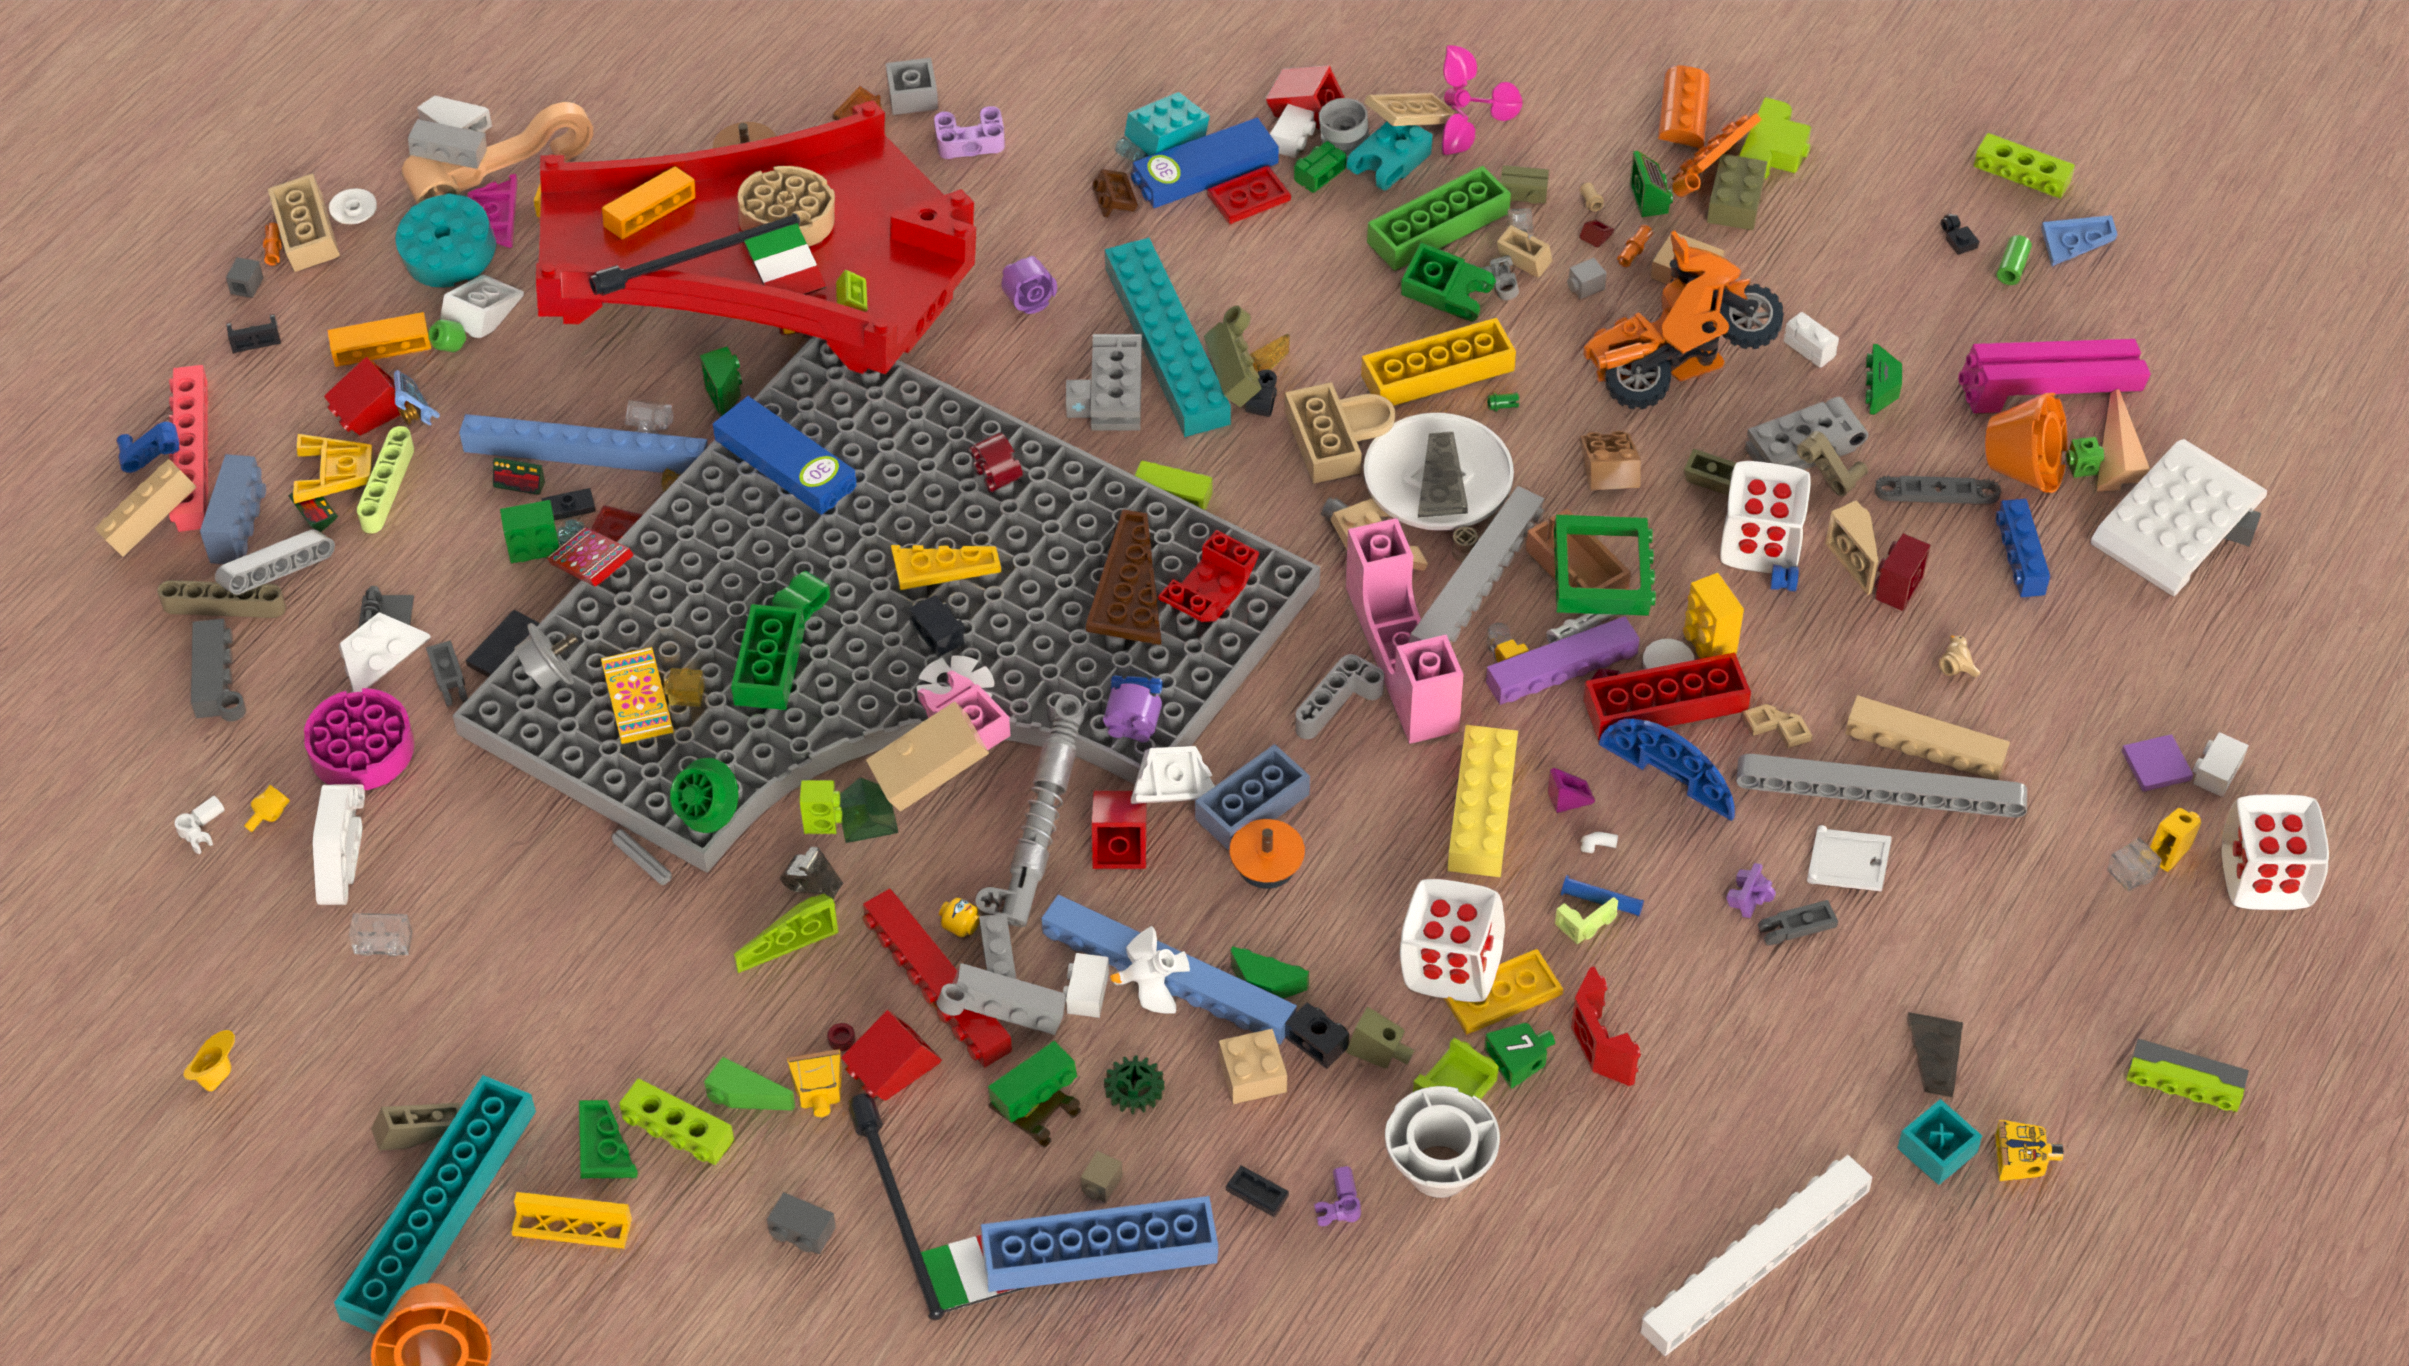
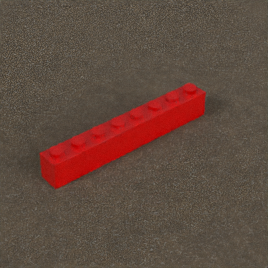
M889 888L863 903L864 915L862 919L869 930L873 929L877 933L878 941L882 947L889 948L895 963L899 967L903 966L907 971L910 982L921 988L926 1002L934 1004L940 1019L944 1023L948 1022L952 1027L955 1038L959 1042L963 1041L966 1044L971 1058L974 1061L978 1060L986 1068L1011 1053V1036L996 1018L963 1009V1012L959 1015H948L938 1008L937 999L944 985L953 984L957 970L892 889Z

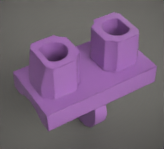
M1754 863L1751 870L1740 869L1736 876V882L1738 887H1742V890L1730 889L1727 895L1729 906L1740 909L1743 917L1751 918L1757 904L1762 905L1763 902H1771L1776 895L1775 890L1771 887L1772 882L1767 880L1761 873L1762 864Z

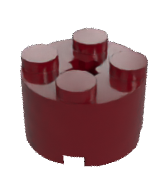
M1003 433L995 434L969 447V451L975 460L972 463L978 476H984V483L990 493L1023 476L1020 462L1018 459L1015 460L1012 454L1014 450Z

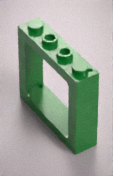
M1556 515L1553 529L1556 613L1649 616L1650 607L1655 606L1656 591L1651 590V585H1654L1655 570L1650 569V564H1653L1654 550L1649 549V543H1652L1653 529L1648 528V518ZM1567 534L1638 537L1640 589L1571 587L1568 579Z

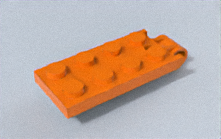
M1757 112L1749 117L1745 114L1735 122L1732 121L1722 128L1723 132L1721 134L1715 135L1708 141L1709 145L1707 147H1701L1693 154L1695 157L1692 160L1690 158L1679 166L1681 170L1672 177L1674 181L1672 184L1673 192L1679 197H1684L1699 189L1701 181L1697 174L1708 168L1762 120Z

